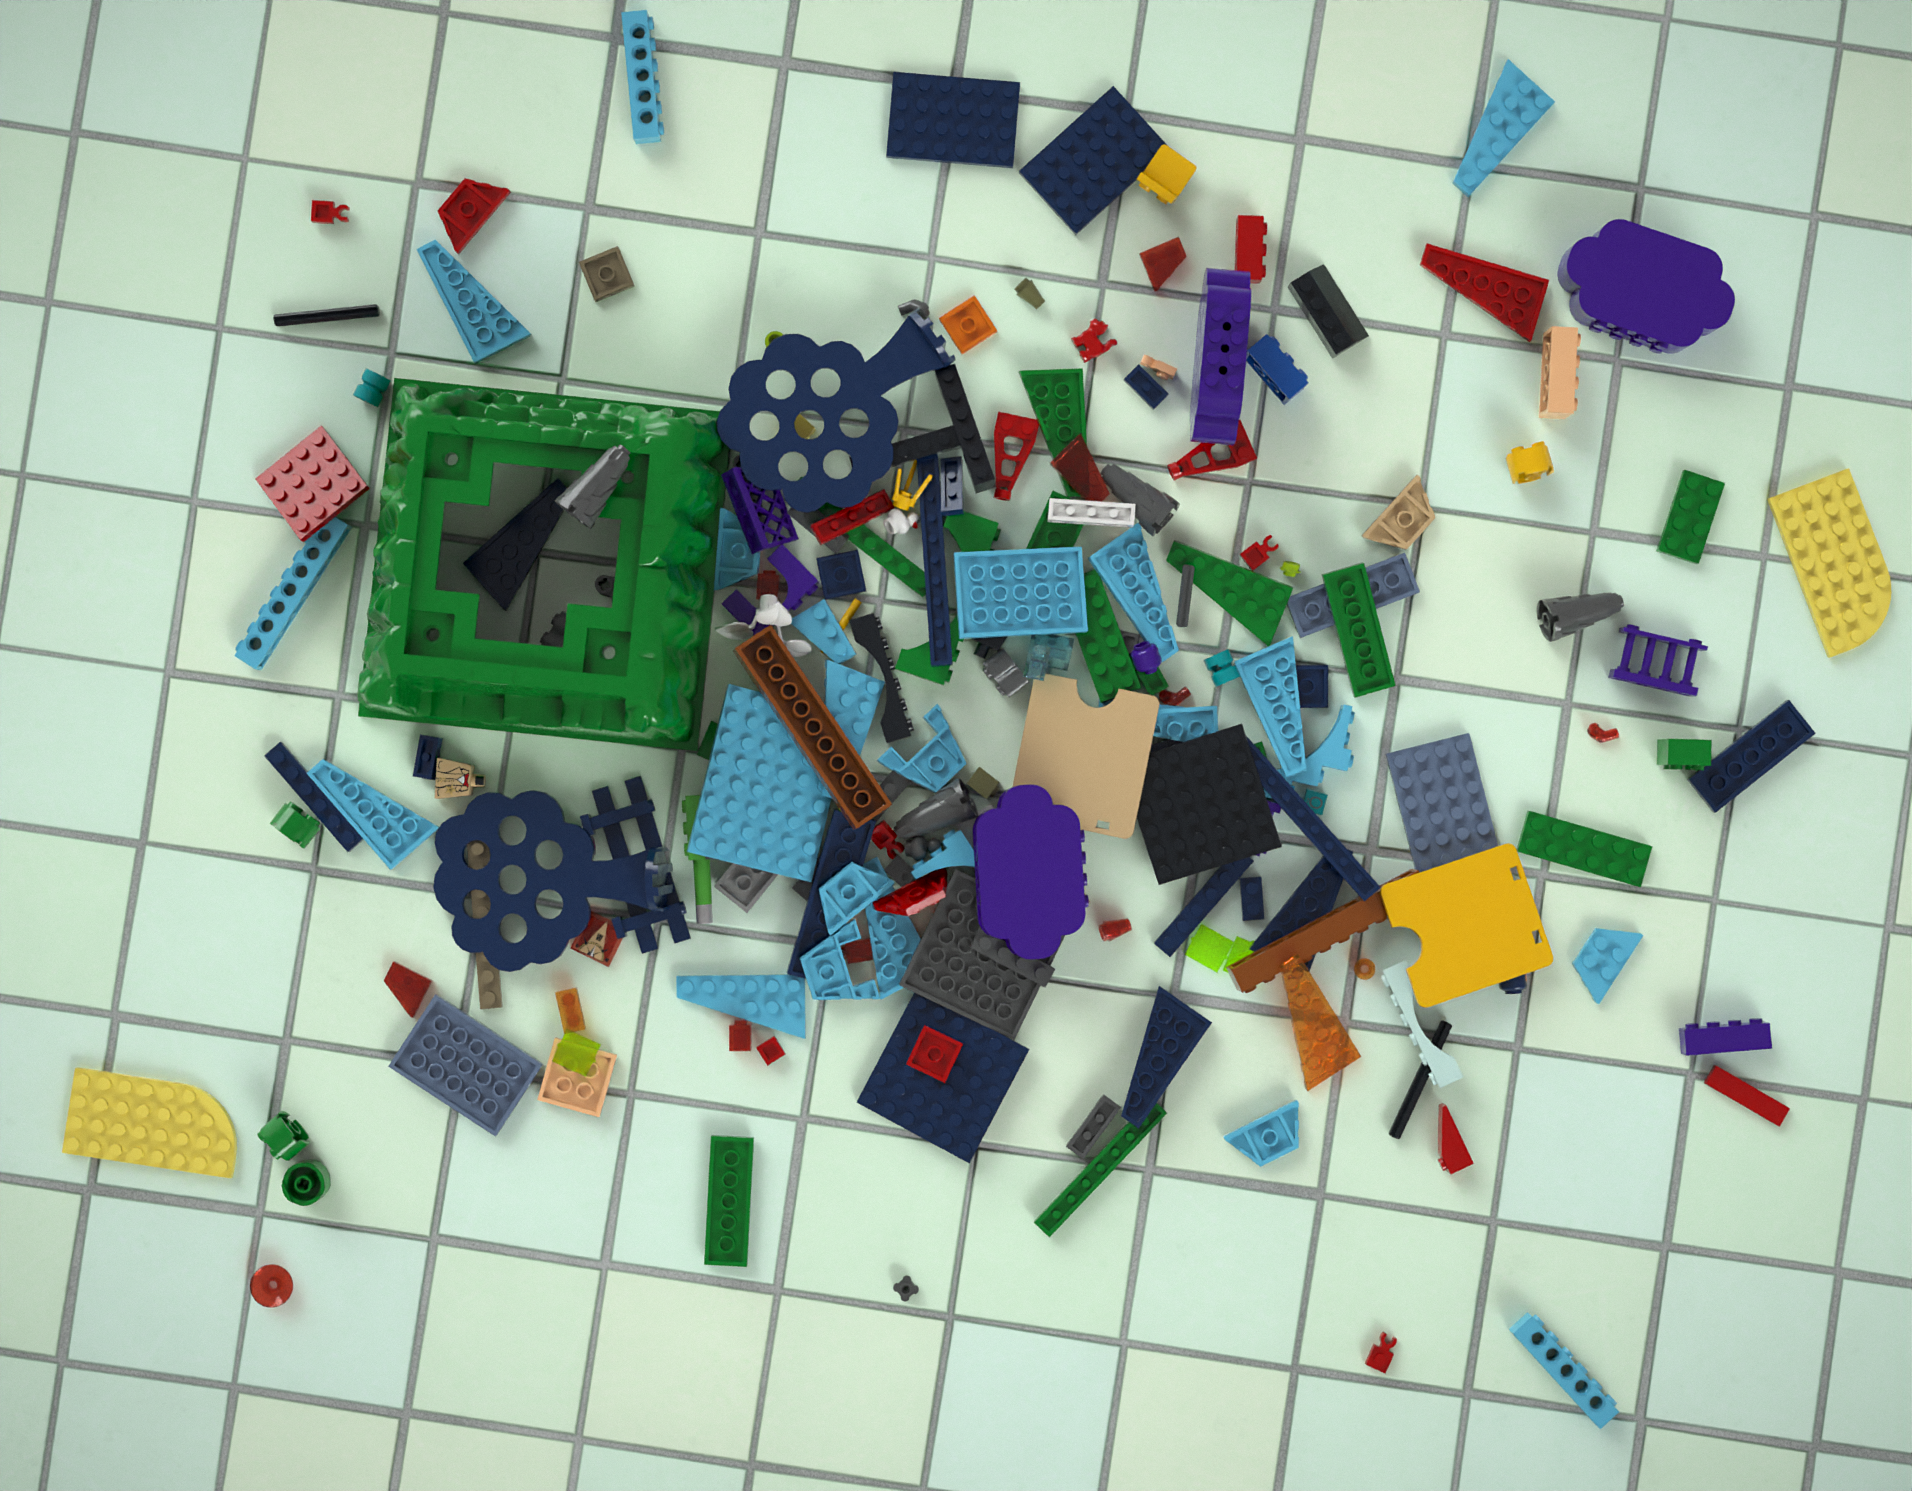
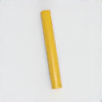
M856 598L839 621L843 631L862 603Z

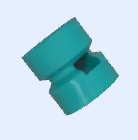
M366 368L361 378L364 383L357 385L353 396L378 408L383 399L381 392L388 389L391 380Z
M1229 649L1203 660L1207 670L1213 673L1211 679L1215 687L1240 677L1236 665H1232L1233 658Z

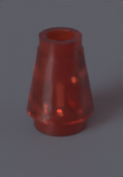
M1128 918L1103 921V924L1098 926L1102 940H1108L1109 942L1132 930Z

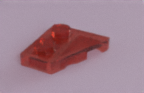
M1179 237L1139 253L1154 292L1160 289L1161 285L1187 257Z
M394 961L384 982L409 1016L415 1017L433 980Z

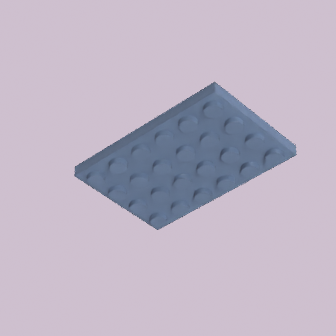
M1469 733L1385 754L1414 869L1423 872L1498 846Z
M435 994L388 1067L496 1137L543 1066V1063L441 996Z

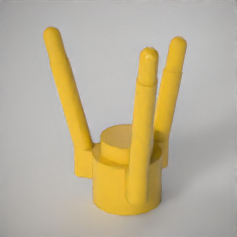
M917 460L913 462L903 490L900 489V492L902 469L899 468L897 471L892 505L906 511L909 510V507L914 508L916 500L933 477L930 474L913 498H911L912 493L908 492L917 467Z

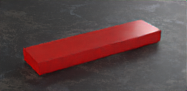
M885 489L865 498L861 503L853 507L844 508L812 524L810 528L819 544L822 545L894 509V505H892V501Z
M1716 1065L1712 1067L1704 1081V1084L1779 1127L1790 1110L1789 1107Z

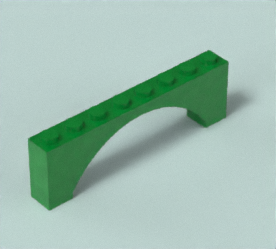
M965 511L964 514L947 516L943 529L951 533L961 552L994 551V549H991L993 540L998 541L1001 529H998L999 523ZM957 615L950 623L953 662L957 661L960 650L956 649L959 641H964V639H959ZM929 641L908 650L902 648L895 667L896 670L943 686L945 682H950L953 670H950V666L931 667Z

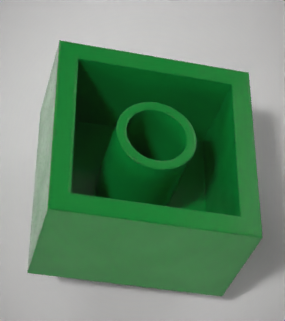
M1657 739V765H1664L1663 769L1668 770L1682 769V766H1685V770H1704V766H1711L1712 740Z

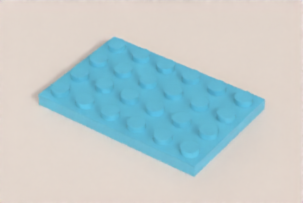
M1082 547L954 552L959 639L1088 632Z

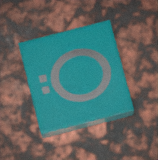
M1306 789L1304 801L1315 814L1323 815L1328 795Z

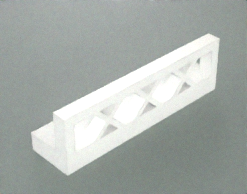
M1050 498L1047 522L1133 528L1136 504Z

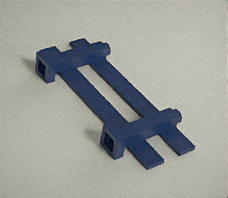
M641 776L624 781L632 805L616 810L609 786L592 791L599 815L591 817L590 814L580 816L582 826L590 836L596 834L595 830L603 828L612 859L630 856L620 822L635 817L645 850L651 847H663L652 813L655 811V806L652 799L648 800ZM668 872V884H673V893L667 894L665 906H670L668 911L647 912L646 908L626 902L630 918L622 919V916L611 919L617 939L628 936V931L635 930L642 954L659 949L651 924L660 921H668L674 944L691 939L684 917L687 910L684 901H679L671 872Z

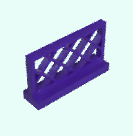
M741 467L732 468L721 475L752 555L799 539L791 517L787 514L788 510L780 490H773V499L764 494L766 490L761 489L759 491L752 486L753 484L750 481L749 483L744 481ZM750 491L758 496L756 503L752 501ZM762 499L770 503L768 511L760 506ZM774 507L780 509L781 518L772 514ZM758 511L766 516L764 523L760 522L757 515ZM770 519L778 523L776 531L768 527ZM782 526L788 530L789 538L780 534ZM765 532L774 536L772 543H768Z

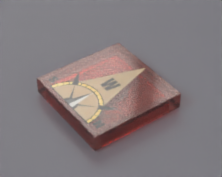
M591 910V918L587 928L575 938L570 949L610 967L623 938L617 939L612 920Z

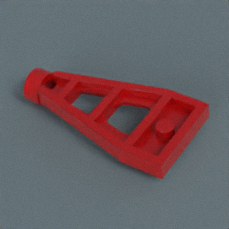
M998 412L994 430L996 489L993 498L1010 501L1011 491L1036 442L1039 427L1037 419ZM1006 437L1018 438L1023 441V446L1018 455L1012 456L1005 453L1004 439ZM1003 460L1016 462L1014 473L1010 477L1001 473Z
M1241 420L1238 421L1235 444L1227 445L1231 453L1229 459L1215 460L1211 454V448L1215 444L1200 443L1180 460L1167 465L1172 479L1175 481L1184 476L1238 468L1256 460L1257 456ZM1200 452H1205L1209 464L1195 468L1191 461L1192 457Z

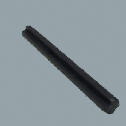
M1443 1020L1438 1025L1431 1043L1440 1050L1443 1048L1452 1025ZM1421 1062L1389 1131V1135L1393 1138H1401L1429 1078L1428 1074L1431 1073L1429 1065L1424 1066L1423 1062Z

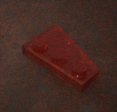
M1081 433L1049 463L1085 501L1102 502L1110 494Z

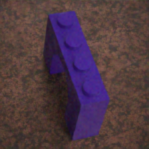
M783 544L767 558L787 581L788 594L782 605L788 612L791 609L796 611L803 604L802 599L807 594L811 596L819 588L817 586L819 581ZM737 589L721 603L738 622H744L748 626L752 624L756 615V609H758ZM757 621L755 628L752 630L753 636L769 625Z

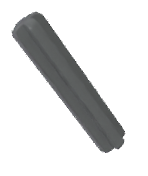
M1183 565L1176 621L1178 627L1188 626L1195 569L1193 565Z

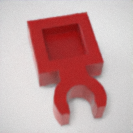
M312 200L311 222L334 224V218L339 219L341 222H349L348 217H341V212L344 210L350 211V208L347 205H339L335 208V202Z
M1271 535L1264 538L1261 546L1256 541L1239 554L1250 570H1255L1270 558L1266 554L1267 552H1273L1279 547L1278 544L1274 547L1268 546L1267 542L1272 538Z
M885 820L874 827L871 840L880 850L885 847L891 859H894L897 855L893 849H897L900 854L905 849L902 843L895 841L897 835Z
M1382 1332L1379 1337L1380 1345L1373 1344L1365 1364L1386 1374L1394 1356V1353L1389 1350L1396 1345L1397 1338L1393 1336L1392 1340L1387 1343L1385 1342L1387 1334Z

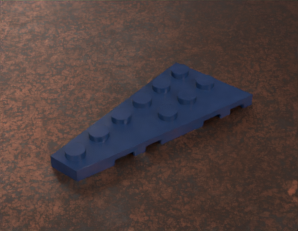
M559 478L551 483L463 562L464 566L505 611L508 610L564 512V509L555 502L558 496L562 495L567 489Z
M1160 986L1158 987L1121 1117L1138 1129L1212 1023Z

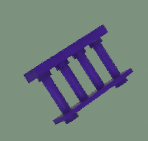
M1627 624L1626 627L1619 628V633L1627 634L1620 666H1617V669H1610L1608 678L1684 696H1697L1699 688L1692 687L1691 679L1698 651H1707L1708 646L1702 645V641L1696 639H1689L1688 642L1640 631V627ZM1635 636L1648 639L1641 671H1638V674L1630 672V668H1628ZM1656 641L1668 644L1662 675L1659 678L1650 677L1651 673H1649ZM1677 646L1689 649L1683 679L1679 683L1671 682L1672 678H1670Z

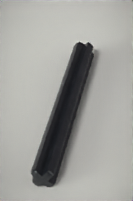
M373 304L275 314L273 320L276 326L378 317L380 309L378 305Z

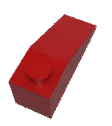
M1441 1103L1438 1109V1154L1440 1158L1437 1160L1443 1171L1446 1170L1449 1174H1453L1474 1164L1447 1106Z

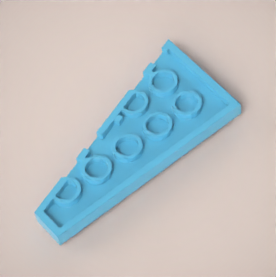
M436 240L417 249L475 364L532 336Z
M322 759L307 772L308 776L390 870L395 868L439 829V826L325 759Z
M789 974L676 976L677 998L806 1039L804 978Z

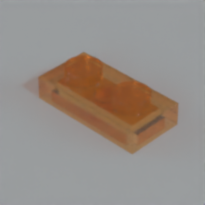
M577 987L555 992L564 1034L585 1030L586 1025Z

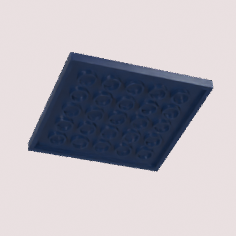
M914 993L856 1103L970 1163L1030 1049L986 1026ZM924 1025L964 1043L945 1083L906 1065Z

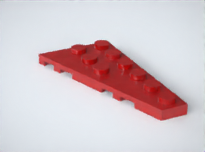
M1428 243L1425 245L1420 262L1421 267L1528 342L1532 341L1549 284L1548 279Z

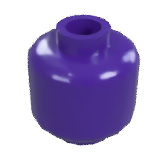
M1150 641L1136 644L1131 652L1134 666L1139 672L1152 674L1158 670L1157 667L1162 663L1157 645L1150 643Z

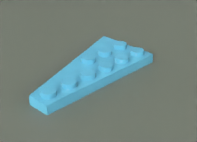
M1509 59L1504 65L1476 132L1453 180V184L1467 197L1471 195L1555 103L1550 96Z
M1138 522L1133 528L1122 533L1087 559L1143 640L1157 645L1162 662L1178 652L1179 649L1172 626H1170L1166 606L1161 598V590L1152 561H1150L1147 552L1148 547L1141 532L1142 528Z
M1292 636L1234 662L1286 778L1306 770Z
M825 660L824 704L860 756L885 682L830 660ZM822 784V795L832 799Z
M878 857L863 864V867L888 877ZM893 885L890 888H888L885 892H883L880 896H878L874 901L895 891ZM871 902L865 907L880 1000L904 988L899 985V982L921 938L909 916L876 911Z

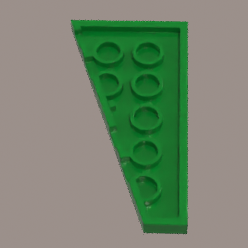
M1083 368L1019 371L1018 373L1066 496L1069 498L1089 497Z
M1174 540L1166 561L1181 574L1183 565H1193L1195 568L1193 584L1269 647L1294 587Z

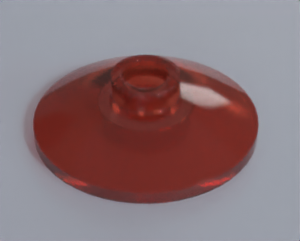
M276 1264L262 1266L253 1274L250 1281L252 1297L264 1307L274 1308L284 1304L290 1298L293 1291V1280L290 1273L282 1266ZM271 1281H275L277 1283L276 1288L271 1287Z

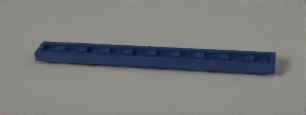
M938 454L917 459L919 488L930 474L933 476L919 496L931 667L953 665L943 516L941 513Z
M1247 737L1265 791L1365 902L1381 887Z

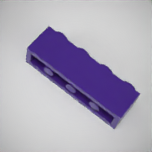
M1751 1018L1747 1023H1741V1020H1728V1024L1720 1025L1719 1021L1706 1022L1707 1026H1699L1698 1023L1685 1024V1028H1679L1681 1054L1686 1056L1772 1049L1770 1023L1763 1021L1762 1018Z

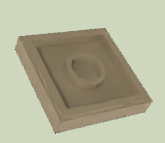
M618 246L579 262L595 302L635 287Z

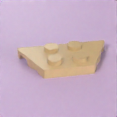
M1416 475L1361 535L1363 538L1407 550L1436 518L1433 509L1429 505L1427 494L1424 492L1420 482V476Z

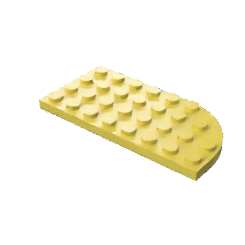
M1848 468L1767 499L1828 658L1854 649L1871 638L1882 625L1891 601L1890 575Z
M80 1067L75 1068L62 1153L233 1178L237 1154L235 1129L225 1108L208 1092L193 1085Z

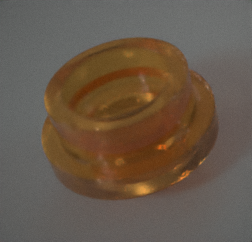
M1359 959L1354 965V973L1360 979H1370L1375 974V965L1370 959ZM1362 965H1367V972H1361Z

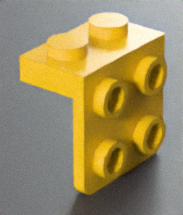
M1164 144L1161 145L1144 172L1139 174L1137 180L1140 182L1139 186L1145 191L1150 192L1152 190L1157 193L1156 198L1167 205L1169 202L1172 204L1185 188L1197 167Z

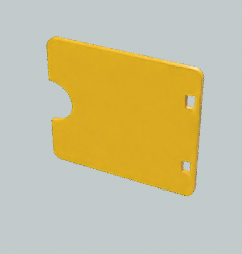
M1510 843L1384 884L1380 889V896L1391 928L1399 926L1409 928L1420 939V956L1412 966L1406 968V972L1416 1001L1421 1007L1427 1008L1547 967L1553 962V954L1515 846ZM1515 866L1520 877L1517 880L1513 879L1510 868ZM1537 929L1542 941L1539 943H1535L1532 931Z

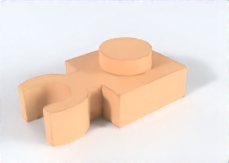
M1145 354L1140 362V365L1157 372L1156 376L1164 380H1168V378L1173 379L1177 368L1160 360L1157 361Z

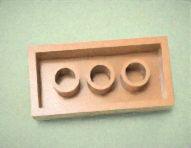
M1552 326L1543 333L1539 418L1566 419L1577 410L1578 399L1575 398V389H1578L1579 378L1576 377V368H1579L1580 364L1577 347L1581 343V334H1578L1577 327Z

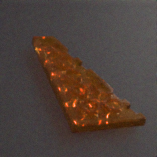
M1297 954L1280 965L1284 989L1287 994L1288 1008L1291 1013L1296 1047L1301 1061L1300 1066L1304 1076L1305 1089L1309 1091L1360 1058L1361 1055L1303 960Z

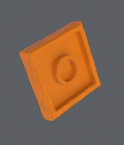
M975 295L939 318L961 355L997 333V329Z

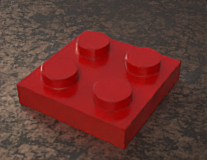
M924 1025L906 1065L945 1083L964 1043Z

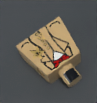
M437 758L435 799L473 795V787H485L486 775L474 774V765Z

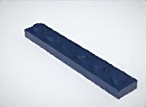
M279 742L264 755L347 852L353 850L364 840L308 776V771L283 742Z
M1248 857L1220 866L1155 940L1154 944L1171 957L1254 860Z

